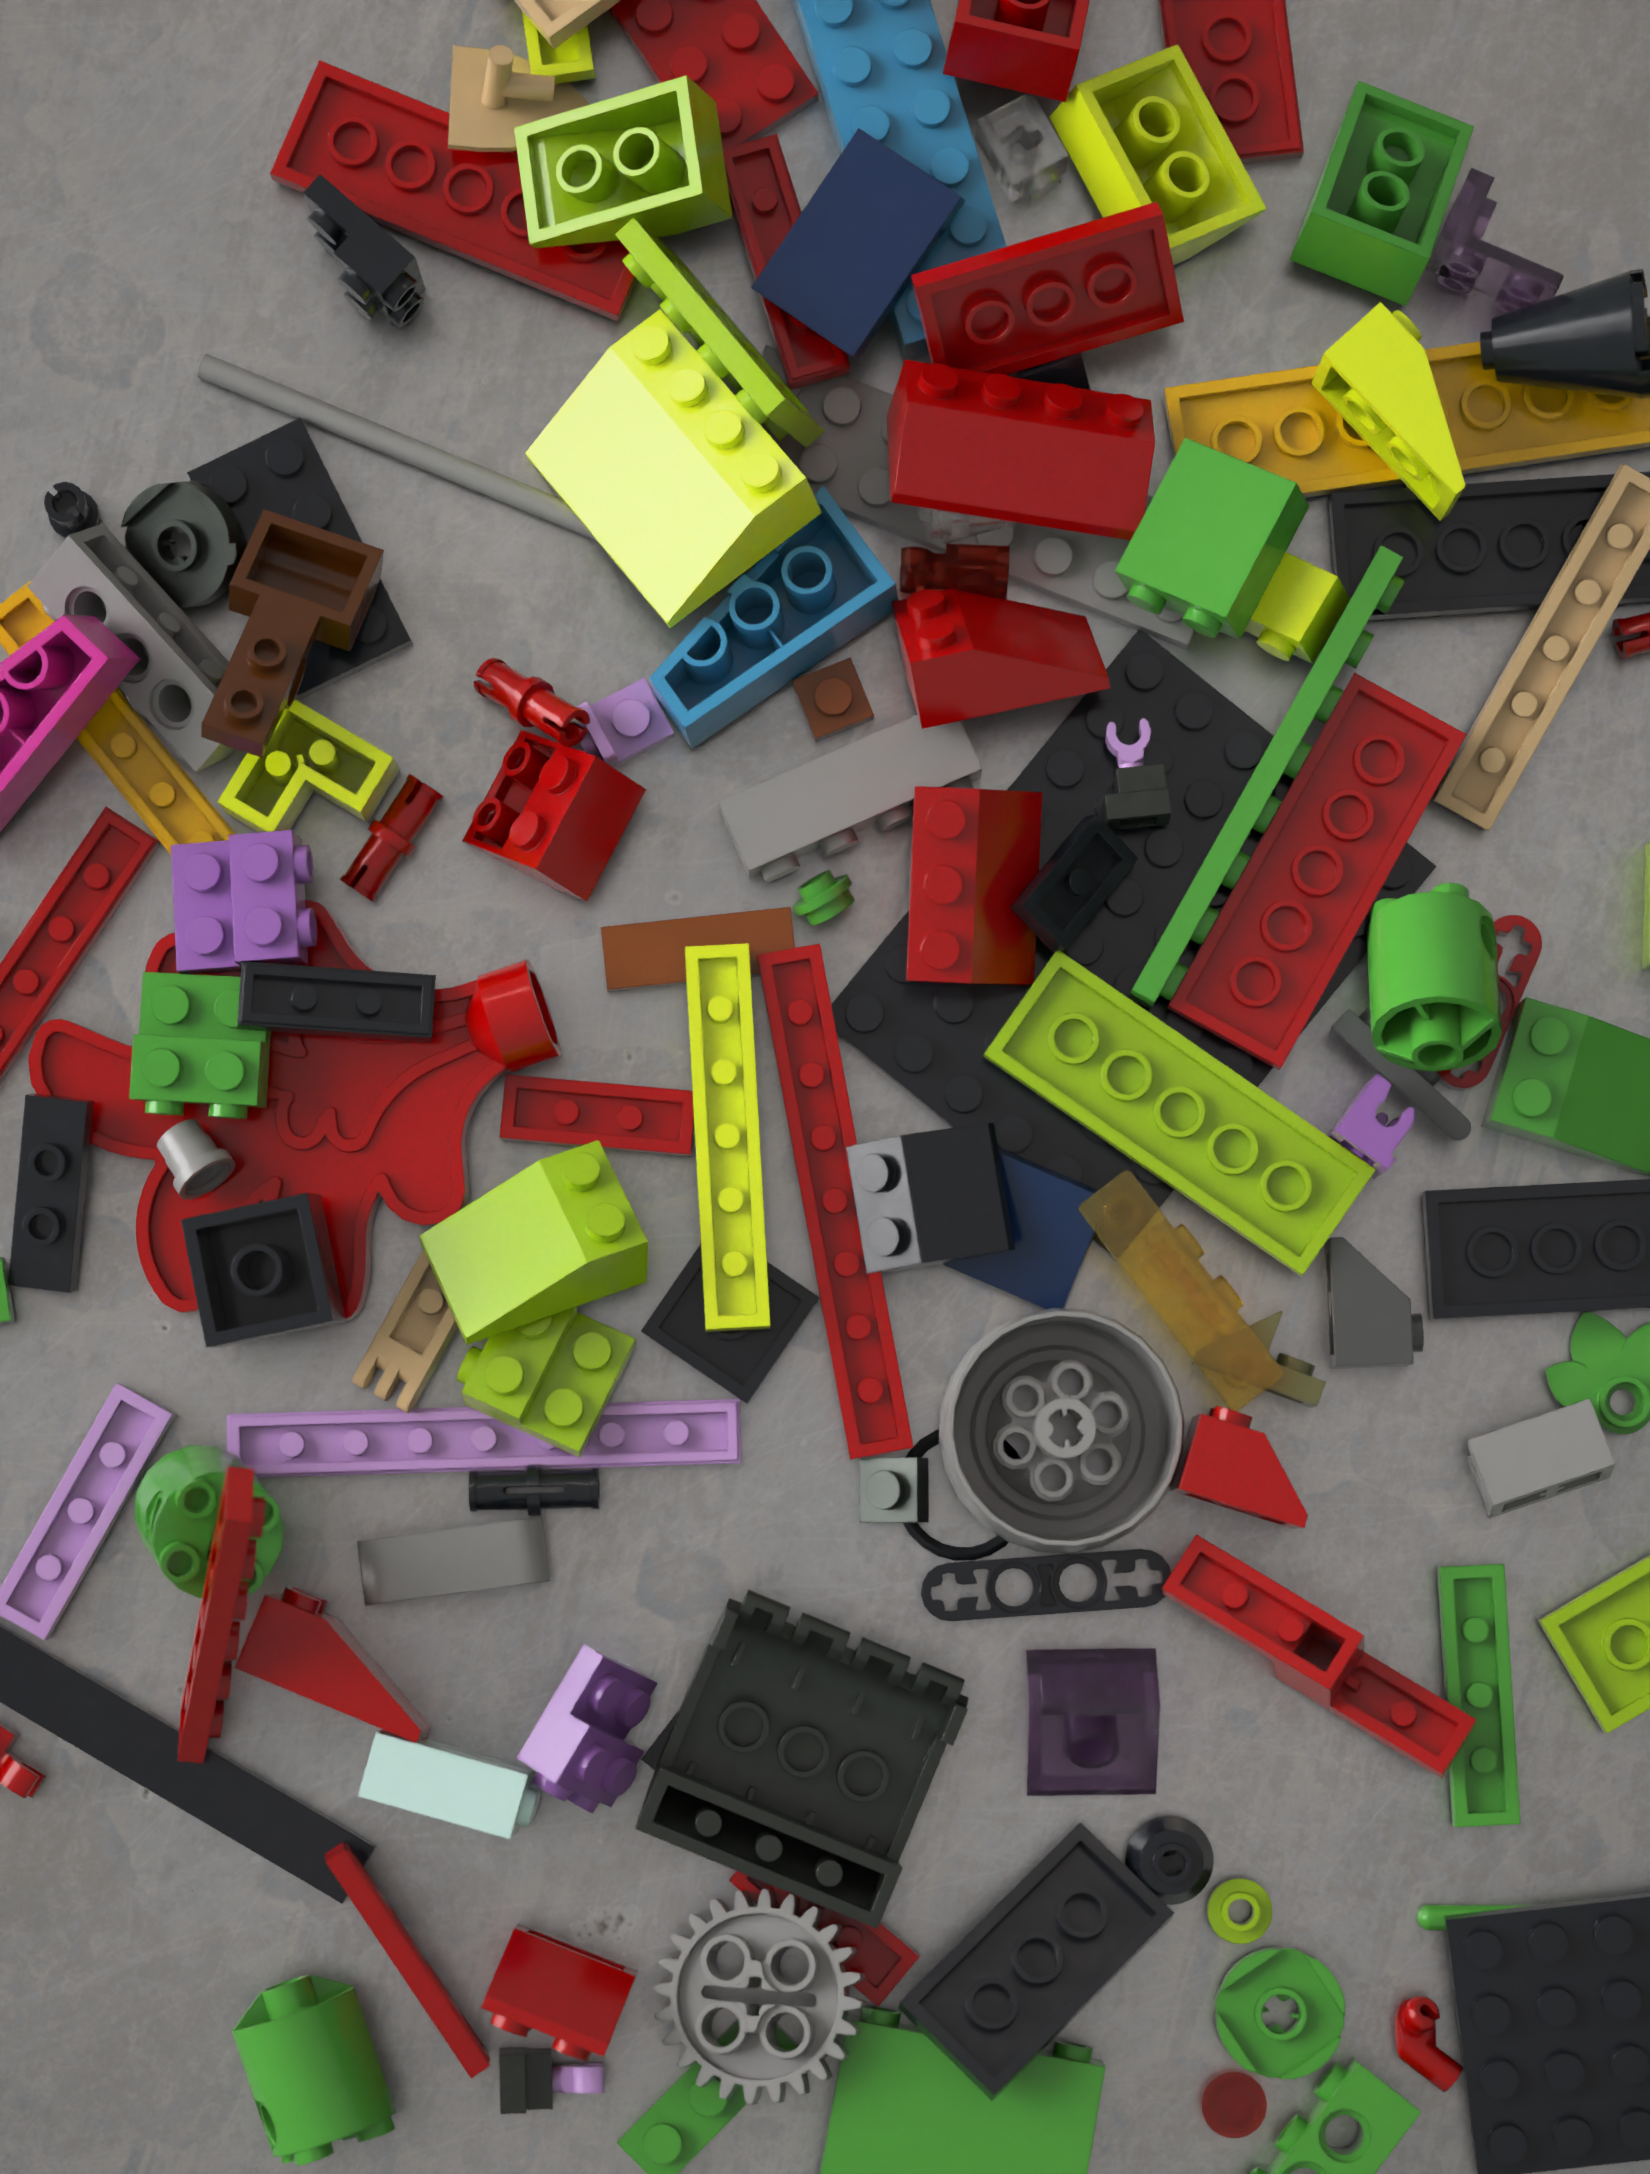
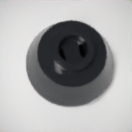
M1160 1816L1145 1822L1134 1832L1126 1848L1125 1866L1166 1905L1181 1904L1197 1896L1207 1885L1213 1870V1851L1207 1836L1197 1825L1182 1817ZM1175 1850L1174 1854L1163 1855L1166 1851ZM1177 1868L1180 1869L1179 1873L1177 1874H1168L1169 1870Z

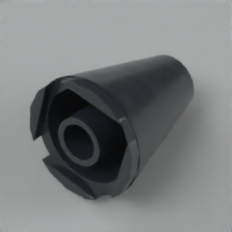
M1630 270L1492 318L1491 331L1480 332L1483 370L1495 369L1497 382L1639 399L1650 398V316H1648L1644 303V298L1648 297L1644 270Z

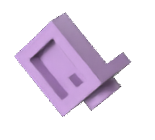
M645 677L591 706L587 701L577 706L584 709L590 717V724H579L588 729L587 734L579 742L583 752L600 757L601 760L613 768L675 737L674 731Z

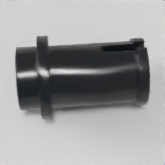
M69 482L56 483L53 485V488L57 491V494L53 496L49 491L46 493L44 506L49 516L50 525L63 538L66 539L68 535L98 524L99 510L97 504L89 494L81 491L75 484ZM76 506L79 515L75 517L72 513L65 514L68 508Z

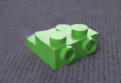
M143 972L139 1035L133 1034L129 1099L145 1101V1113L183 1116L184 1104L209 1105L208 1117L247 1119L248 1107L266 1108L271 1032L237 1029L240 977Z

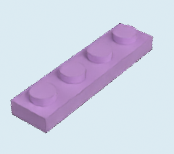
M120 1383L115 1384L0 1587V1616L43 1640L50 1638L176 1414Z

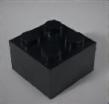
M304 1193L181 1219L206 1348L226 1347L346 1321L321 1195Z

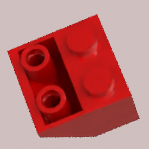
M521 730L514 744L506 752L502 767L486 797L475 810L472 823L462 841L551 888L588 901L646 789L594 755L572 747H564L555 741Z
M518 1923L511 1934L481 2008L494 2013L490 2023L500 2029L522 2037H527L529 2031L535 2029L555 2037L551 2046L553 2049L570 2057L588 2061L592 2053L604 2057L638 1971Z

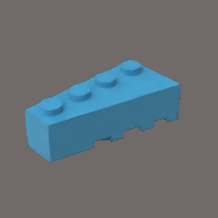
M824 485L814 494L822 513L759 560L747 575L743 573L727 590L728 596L708 618L703 617L649 677L657 701L692 749L893 612L891 602L899 600L896 583Z

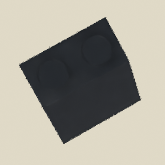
M994 1123L899 1135L846 1147L866 1274L909 1271L1015 1250Z

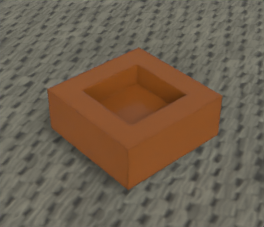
M851 657L792 680V686L815 743L874 720L873 711Z

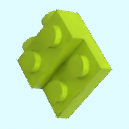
M577 1307L491 1336L488 1338L483 1350L472 1346L462 1361L457 1381L465 1384L461 1393L466 1406L581 1458L636 1347V1339L578 1313Z

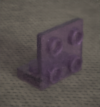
M1471 168L1452 205L1426 270L1436 273V280L1451 290L1460 293H1471L1472 289L1495 298V306L1506 313L1554 297L1564 278L1563 274L1481 240L1497 205V201L1487 198L1495 177Z

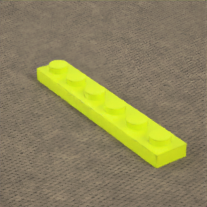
M749 943L686 946L685 966L705 1332L769 1329L770 1309Z

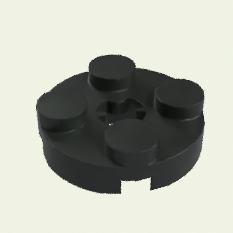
M197 480L156 484L147 488L128 506L121 527H127L125 533L126 550L179 608L204 606L222 596L229 589L231 579L248 544L245 537L240 533L237 518L228 503L205 483ZM175 529L181 534L186 533L191 542L189 557L184 555L175 558L173 556L170 545L176 544V541L170 538Z

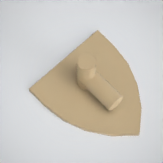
M453 45L448 149L476 152L517 151L514 127L590 105L568 82L555 84V76L531 74L529 60L514 55L513 51L507 46L496 45L489 50Z

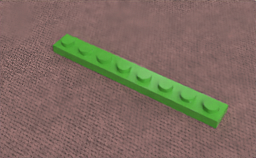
M1382 545L1378 549L1135 983L1129 998L1149 1009L1152 1008L1159 995L1169 1001L1172 999L1189 968L1178 962L1189 940L1202 945L1220 913L1209 906L1221 884L1231 890L1234 888L1251 857L1240 850L1251 829L1264 834L1282 802L1271 795L1280 777L1284 773L1295 779L1313 746L1302 740L1313 718L1324 724L1326 723L1344 691L1333 685L1341 668L1346 663L1356 669L1375 636L1364 630L1374 609L1376 608L1387 614L1405 580L1395 575L1403 559L1399 554Z

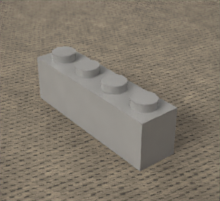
M918 714L721 799L718 801V808L749 879L762 874L765 881L769 882L800 868L797 858L821 849L824 856H829L853 846L859 841L856 832L879 823L882 831H886L912 820L915 786L974 788L972 782L981 778L982 766L961 721L922 729Z

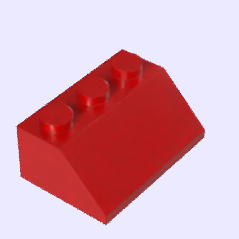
M927 786L914 787L906 981L1033 985L1036 934L1010 907L1039 873L1043 792Z

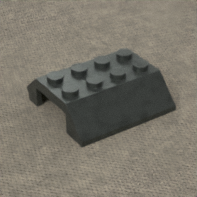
M748 1589L742 1603L729 1598L706 1644L657 1762L635 1829L878 1929L902 1871L899 1859L947 1744L953 1746L967 1713L969 1697L960 1694L965 1679L922 1662L916 1675L906 1672L911 1659L910 1656L862 1637L856 1650L846 1647L850 1631L804 1612L800 1615L796 1625L788 1623L786 1619L790 1606Z

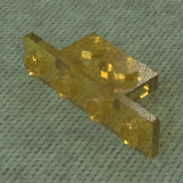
M1122 1172L1079 1205L1080 1214L1230 1410H1240L1283 1376L1282 1369L1237 1310L1244 1305L1238 1294L1222 1275H1219L1214 1280L1198 1260L1205 1253L1197 1240L1182 1223L1174 1229L1132 1172Z

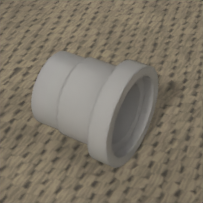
M195 1119L176 1124L158 1140L157 1148L175 1177L173 1187L184 1200L199 1198L213 1191L232 1174L235 1168V1161L226 1149H218L211 1137L205 1133L199 1122Z

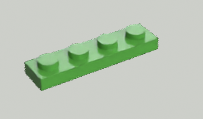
M1505 1564L1437 1567L1445 1701L1477 1719L1474 1729L1449 1768L1452 1825L1454 1827L1520 1824Z

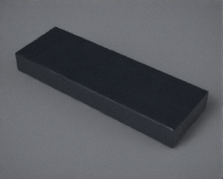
M242 961L237 1029L431 1043L436 975Z

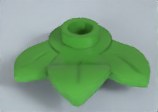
M1591 1312L1583 1313L1571 1335L1570 1352L1573 1361L1554 1364L1545 1370L1550 1390L1555 1399L1564 1407L1590 1398L1603 1429L1614 1434L1634 1433L1642 1429L1650 1420V1322L1625 1338L1623 1333L1606 1319ZM1617 1390L1627 1392L1632 1399L1631 1410L1625 1415L1617 1414L1610 1405L1611 1396Z

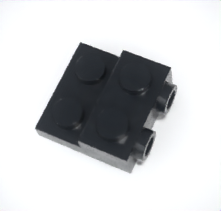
M320 174L303 192L311 212L307 219L317 230L314 237L337 261L341 272L337 279L347 290L344 293L345 298L369 320H372L379 314L391 326L396 324L398 327H403L417 314L424 303V298L420 295L426 289L415 256Z

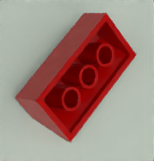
M904 360L886 416L891 503L1124 540L1132 539L1145 514L1155 448L1151 400L1136 398L1127 394H1112L1075 388L1060 383L1051 384L1014 378L1000 373L990 374L948 367L940 363L929 364Z

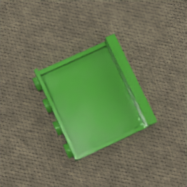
M867 2006L862 2008L861 2016L848 2014L847 2019L859 2026L862 2031L860 2035H844L843 2046L847 2049L850 2056L846 2060L840 2059L820 2174H1087L1105 2073L1103 2061L1092 2058V2047L1066 2041H1055L1053 2051L1043 2049L991 2101L916 2026L899 2023L901 2012Z

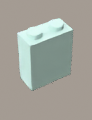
M380 1730L375 1733L358 1797L511 1839L518 1833L520 1826L529 1828L530 1824H533L542 1789L531 1782L535 1774V1770L532 1768L430 1739L415 1743L386 1730Z

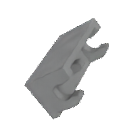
M1590 1398L1468 1439L1467 1442L1471 1453L1468 1456L1469 1463L1489 1518L1608 1479L1615 1466L1613 1456Z

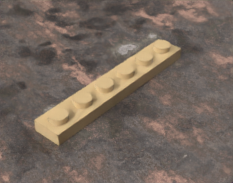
M1620 464L1431 800L1487 831L1491 829L1650 549L1649 477L1626 464Z

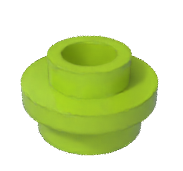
M1233 1878L1224 1881L1215 1888L1208 1901L1207 1916L1212 1929L1222 1939L1231 1943L1246 1944L1257 1940L1267 1931L1272 1920L1273 1910L1268 1894L1259 1884L1249 1879ZM1238 1899L1247 1900L1252 1906L1250 1919L1241 1924L1232 1922L1228 1915L1229 1906Z

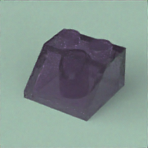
M1156 1648L1026 1650L1027 1796L1156 1794L1160 1721Z

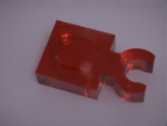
M946 543V553H934L929 549L915 546L901 548L900 592L913 594L926 589L948 590L954 588L964 592L1007 600L1010 546Z

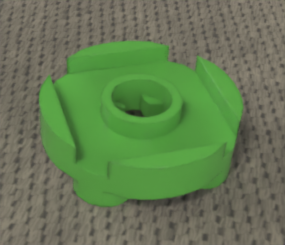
M1292 1947L1263 1948L1242 1957L1226 1973L1214 1998L1216 2028L1221 2042L1238 2064L1258 2075L1280 2079L1304 2077L1323 2066L1335 2053L1340 2042V2035L1344 2027L1345 1999L1339 1983L1330 1970L1319 1960ZM1275 1995L1282 2002L1293 1998L1298 2007V2013L1290 2014L1291 2017L1297 2019L1295 2024L1285 2031L1277 2023L1267 2027L1262 2019V2012L1269 2011L1268 2008L1264 2007V2004Z

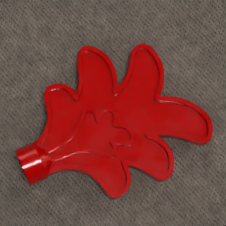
M305 900V907L313 908L315 913L317 943L316 946L308 947V965L303 966L375 971L353 948L332 912L318 902ZM175 933L168 934L156 943L148 958L145 972L180 974L177 972ZM525 959L479 975L477 980L451 988L435 989L431 1043L271 1032L266 1108L248 1107L247 1119L208 1117L209 1105L184 1104L183 1116L145 1113V1101L129 1099L132 1046L63 1019L49 1020L40 1026L34 1035L28 1064L31 1085L36 1094L94 1101L90 1144L120 1155L155 1161V1165L142 1189L138 1203L136 1242L146 1278L163 1304L180 1313L199 1311L181 1219L304 1193L321 1195L346 1318L345 1322H348L355 1318L362 1310L368 1293L371 1272V1232L375 1212L381 1197L387 1207L400 1218L423 1226L437 1225L464 1208L470 1193L466 1137L469 1122L478 1101L485 1091L507 1071L515 1072L561 1056V1049L544 992L530 961ZM241 971L203 973L194 975L240 977ZM195 1119L199 1122L205 1133L211 1137L218 1149H226L235 1161V1168L232 1174L213 1191L199 1198L184 1200L173 1187L175 1177L158 1150L157 1143L161 1136L176 1124Z

